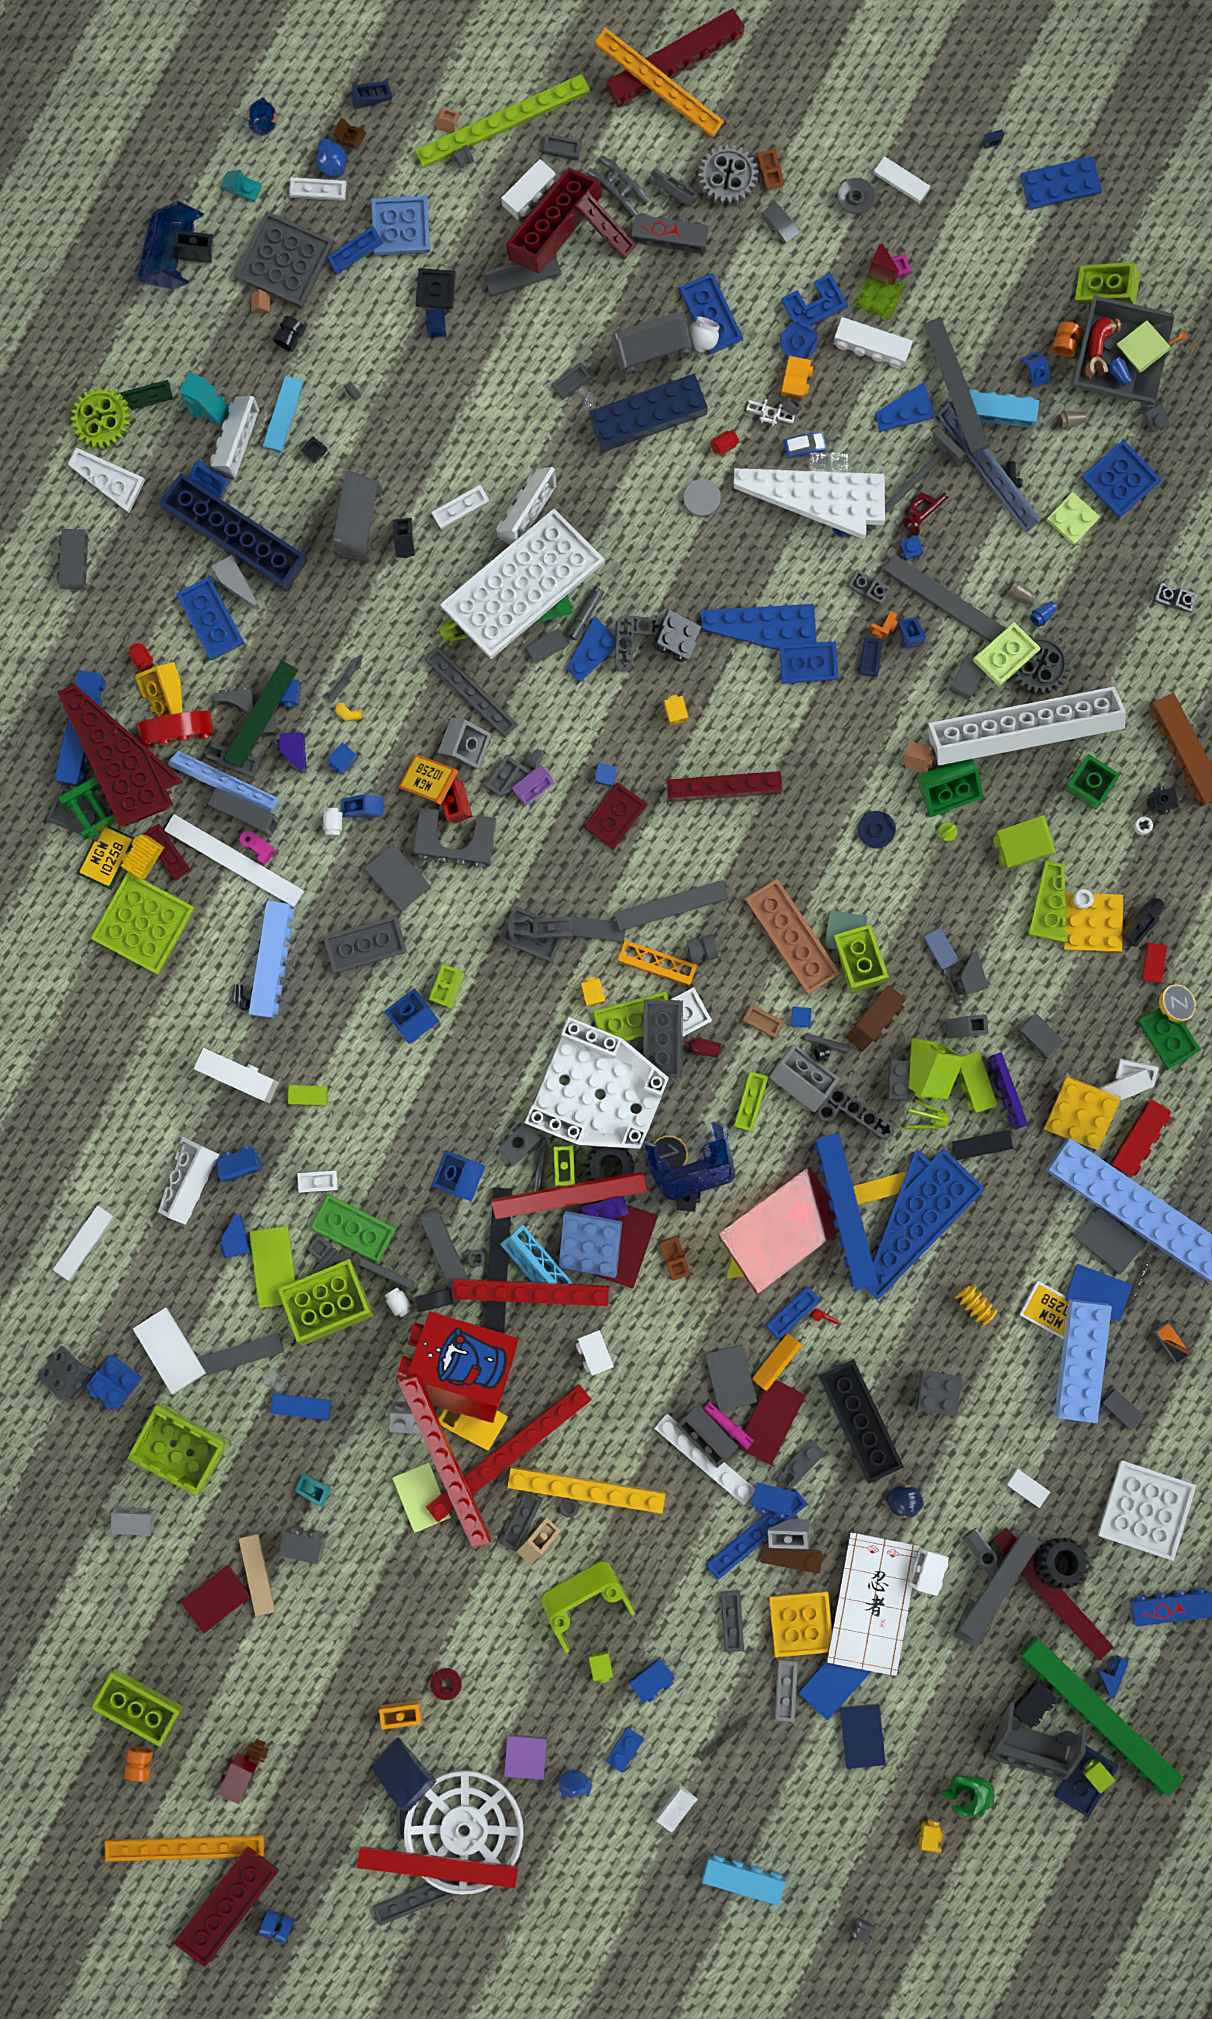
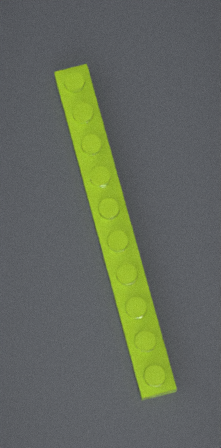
M580 74L417 148L415 153L424 169L452 156V151H459L464 145L470 148L590 93V89L583 75Z

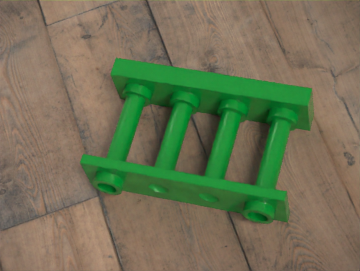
M96 777L59 797V802L63 809L71 808L85 829L81 832L83 840L95 838L98 836V832L117 822L113 814L108 817L94 795L95 791L101 788ZM84 797L89 800L102 820L93 826L90 825L78 806V801Z

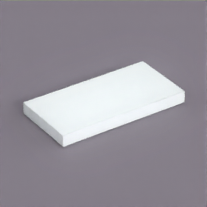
M164 1308L133 1328L172 1395L206 1374L168 1308Z

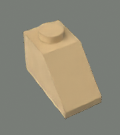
M546 1517L516 1552L531 1565L543 1554L561 1530Z

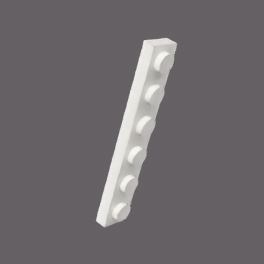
M666 1413L654 1429L745 1505L754 1494L755 1488L725 1462L716 1468L676 1426L678 1422Z

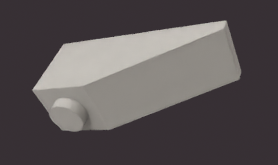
M232 555L212 565L214 569L212 575L216 583L221 582L224 588L256 610L260 609Z

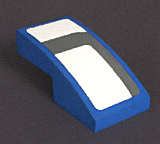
M823 432L808 433L783 440L787 458L804 457L806 454L820 453L827 450Z

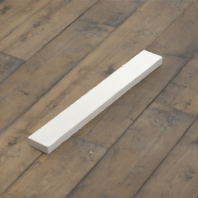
M175 814L164 829L165 832L294 908L305 892Z

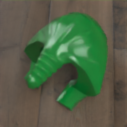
M956 1776L955 1780L950 1782L949 1789H942L941 1794L943 1797L951 1800L957 1799L959 1793L963 1790L970 1792L971 1802L963 1807L952 1805L951 1807L955 1814L965 1817L974 1815L983 1817L985 1810H988L994 1804L995 1793L993 1785L982 1777Z

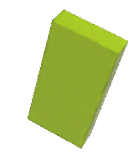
M289 1085L288 1104L327 1106L328 1087Z

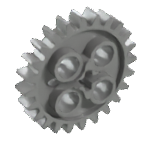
M726 144L725 149H722L719 145L717 152L711 149V155L706 153V160H701L702 166H699L700 173L698 174V179L701 180L699 186L703 187V193L709 192L708 199L714 196V203L719 199L721 200V205L727 201L728 205L731 206V201L733 200L738 204L739 198L745 201V195L750 197L751 190L755 191V184L758 182L757 176L759 173L756 170L757 163H753L754 157L748 158V151L744 154L742 153V147L737 151L735 145H733L732 149H729L728 144ZM732 160L727 190H724L729 161ZM722 162L725 166H718L717 163ZM741 166L743 169L737 170L735 167ZM720 180L721 183L715 184L713 181ZM738 184L739 187L734 188L731 185Z

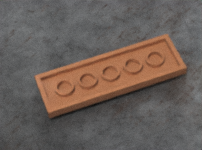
M778 878L745 899L807 995L840 975V972Z

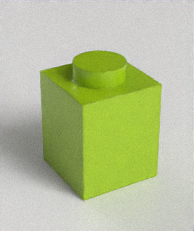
M609 1651L589 1654L593 1680L598 1681V1683L610 1681V1678L613 1677Z
M1097 1758L1088 1760L1081 1770L1100 1793L1116 1781Z

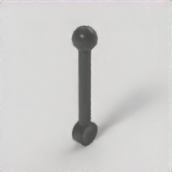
M946 968L943 974L948 978L956 998V1005L961 1006L963 1000L959 998L950 976L951 970Z

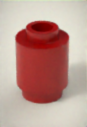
M727 430L713 438L710 446L715 454L722 456L734 449L740 442L734 430Z
M135 643L129 648L128 655L138 670L140 669L141 672H144L154 666L153 658L144 644Z

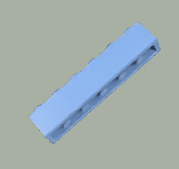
M267 901L249 1009L251 1016L274 1019L275 1015H278L279 1004L277 1003V998L282 994L280 979L285 975L283 960L288 956L286 942L291 937L289 923L294 918V910L290 904Z

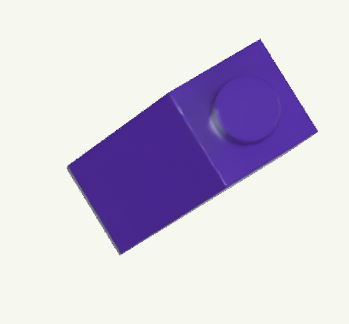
M303 732L280 734V739L277 740L278 751H281V754L302 773H307L305 736Z

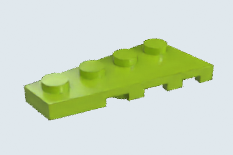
M1047 860L1045 862L1029 931L1030 936L1067 943L1065 864Z

